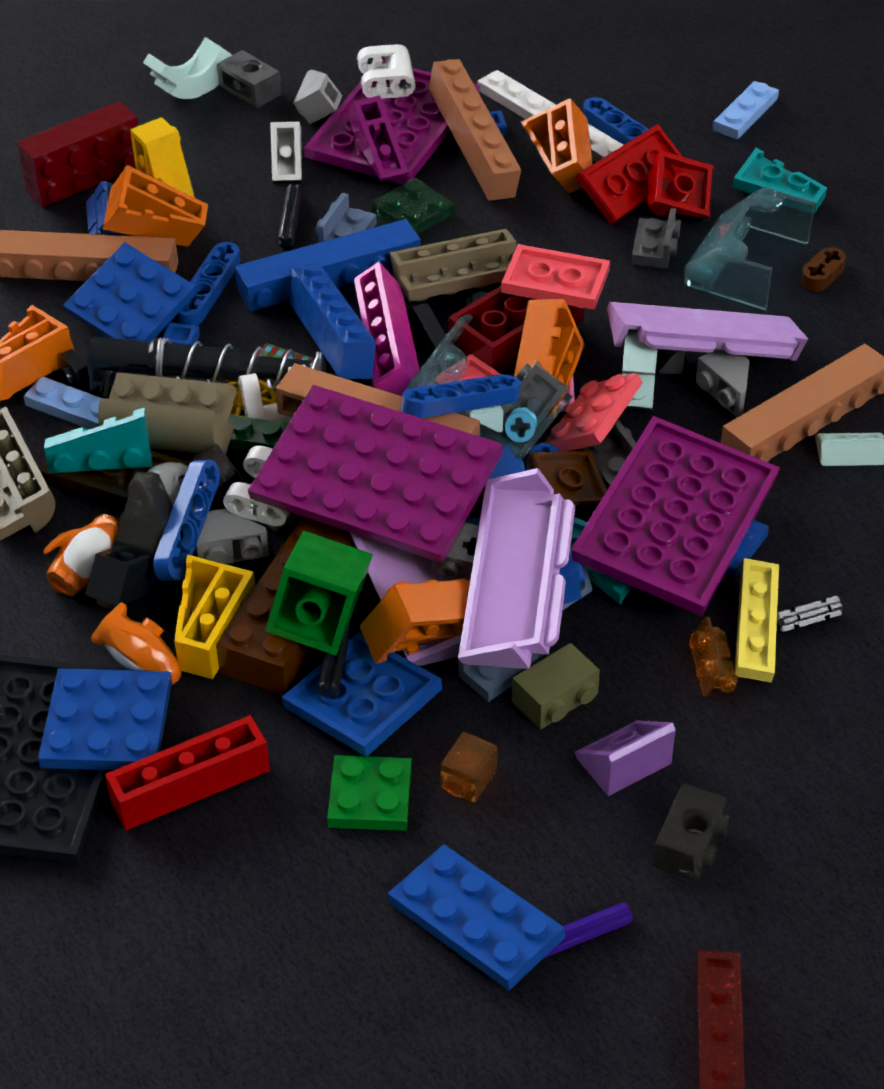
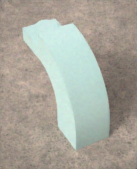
M205 37L193 57L180 66H168L149 53L143 63L153 69L150 75L156 78L154 84L177 98L193 99L213 90L220 84L218 63L232 56V54Z
M629 329L625 337L622 376L637 373L643 384L626 408L652 410L657 349L639 343L635 329Z

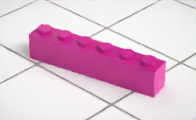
M377 262L354 278L362 323L376 341L372 374L373 384L377 389L403 396L405 390L423 387L402 287L380 262Z

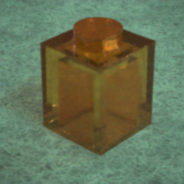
M463 731L441 763V788L447 790L455 797H463L476 803L497 771L498 746Z

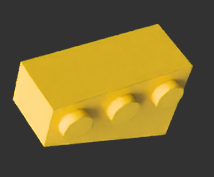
M160 117L130 129L136 169L195 198L180 145V135L176 127L171 126Z
M187 554L186 575L182 586V602L179 606L174 640L177 661L181 671L213 679L219 669L216 644L255 588L254 572Z

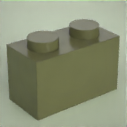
M569 643L534 664L530 669H526L512 678V703L541 730L552 722L555 723L562 720L568 712L579 705L587 704L598 694L600 669L572 643Z

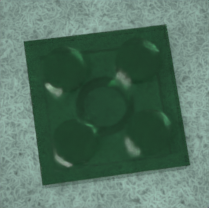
M417 178L371 201L372 212L388 223L406 219L416 234L455 213V203Z

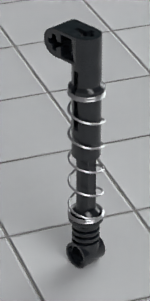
M92 336L90 344V392L92 395L105 399L110 397L117 372L141 373L157 377H163V375L175 376L177 379H183L184 377L207 379L208 382H214L215 380L238 382V384L239 376L256 373L258 379H267V383L272 390L287 374L288 367H292L294 363L299 365L305 364L306 367L337 376L323 353L318 351L312 360L296 359L292 349L286 352L284 358L266 357L261 346L256 348L253 355L241 354V349H233L230 343L224 348L203 346L199 341H196L194 345L175 344L168 338L162 339L161 337L154 338L151 341ZM259 350H261L262 356H256ZM290 352L292 354L293 359L287 358ZM106 371H111V375L106 374ZM373 378L348 379L357 383L374 387ZM270 380H276L273 387Z

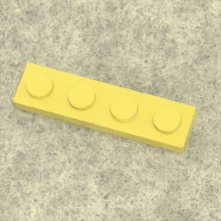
M743 559L740 573L735 676L770 683L774 677L779 564Z

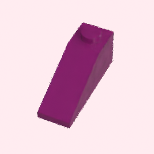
M381 96L354 101L348 119L359 147L379 180L384 181L408 175L406 163Z

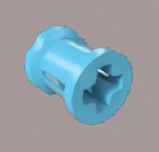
M526 407L513 409L505 423L507 436L515 442L528 441L534 435L537 426L535 413ZM518 417L522 418L524 423H529L524 432L520 431L519 426L513 427Z

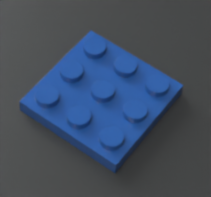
M124 242L63 307L67 314L103 337L151 341L197 294L196 286Z
M358 632L348 642L337 696L334 698L329 696L323 697L318 692L323 665L321 663L283 695L282 701L284 708L367 757L443 688L441 678L395 652L387 655V661L375 664L363 634Z
M58 668L38 756L40 768L116 770L160 752L172 685L171 671Z

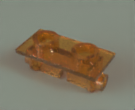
M707 616L697 630L693 631L689 639V647L693 653L696 665V675L705 697L708 696L713 688H719L725 693L732 692L738 683L733 663L727 661L731 655L726 634L719 627H712L710 617Z

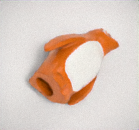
M102 514L96 517L92 523L82 528L71 529L59 534L47 545L43 551L44 554L60 547L46 573L50 587L53 590L73 597L88 585L95 554L111 549L114 541L119 536L120 525L116 518L108 514Z
M123 602L119 603L99 624L91 636V641L96 645H103L116 661L129 670L171 671L172 685L178 682L181 677V667L171 649L160 637L164 629L147 617L142 623L130 620L126 616L127 606Z

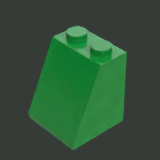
M303 531L283 568L265 632L336 656L363 588L373 554Z

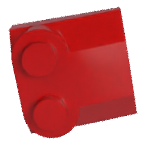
M660 150L654 158L649 174L647 194L649 209L661 217L669 216L670 208H675L676 214L708 219L710 217L709 207L714 166Z

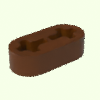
M827 247L820 250L802 268V287L812 292L826 289L843 273L846 254L835 247Z

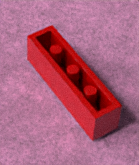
M247 716L106 773L105 777L111 804L125 831L269 772L267 742L252 716Z

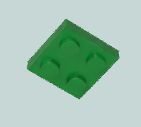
M334 755L327 817L328 828L407 831L412 758Z

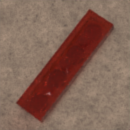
M698 950L696 963L699 1089H745L740 953Z

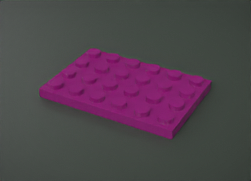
M412 68L416 86L412 94L405 97L382 99L409 172L408 175L388 180L407 186L451 131L429 91L431 72ZM386 80V87H390L389 80ZM377 81L372 82V88L377 87ZM361 82L304 146V157L342 167L346 170L364 173L371 177H377L359 147L348 119L352 103L368 98L363 93ZM474 84L480 95V85Z
M312 385L247 491L250 499L443 563L503 453L502 443Z
M653 416L572 546V559L593 570L702 616L772 488L780 467Z

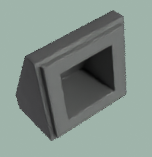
M659 349L657 352L658 373L681 374L684 367L685 351Z

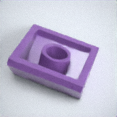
M637 720L574 753L578 761L607 796H610L672 763L676 729L673 722Z

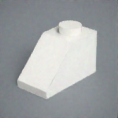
M270 122L272 181H302L300 122Z

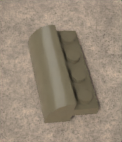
M502 229L390 252L393 277L402 287L404 298H407L408 301H425L429 297L454 295L458 291L471 288L483 289L488 285L502 282L517 245L516 240L509 231Z
M117 372L109 399H100L98 410L99 426L104 425V420L116 416L118 420L133 416L134 410L145 407L151 449L225 457L234 425L228 419L237 389L233 385L225 383Z
M6 406L0 409V541L28 525L36 533L50 521L55 511V499Z

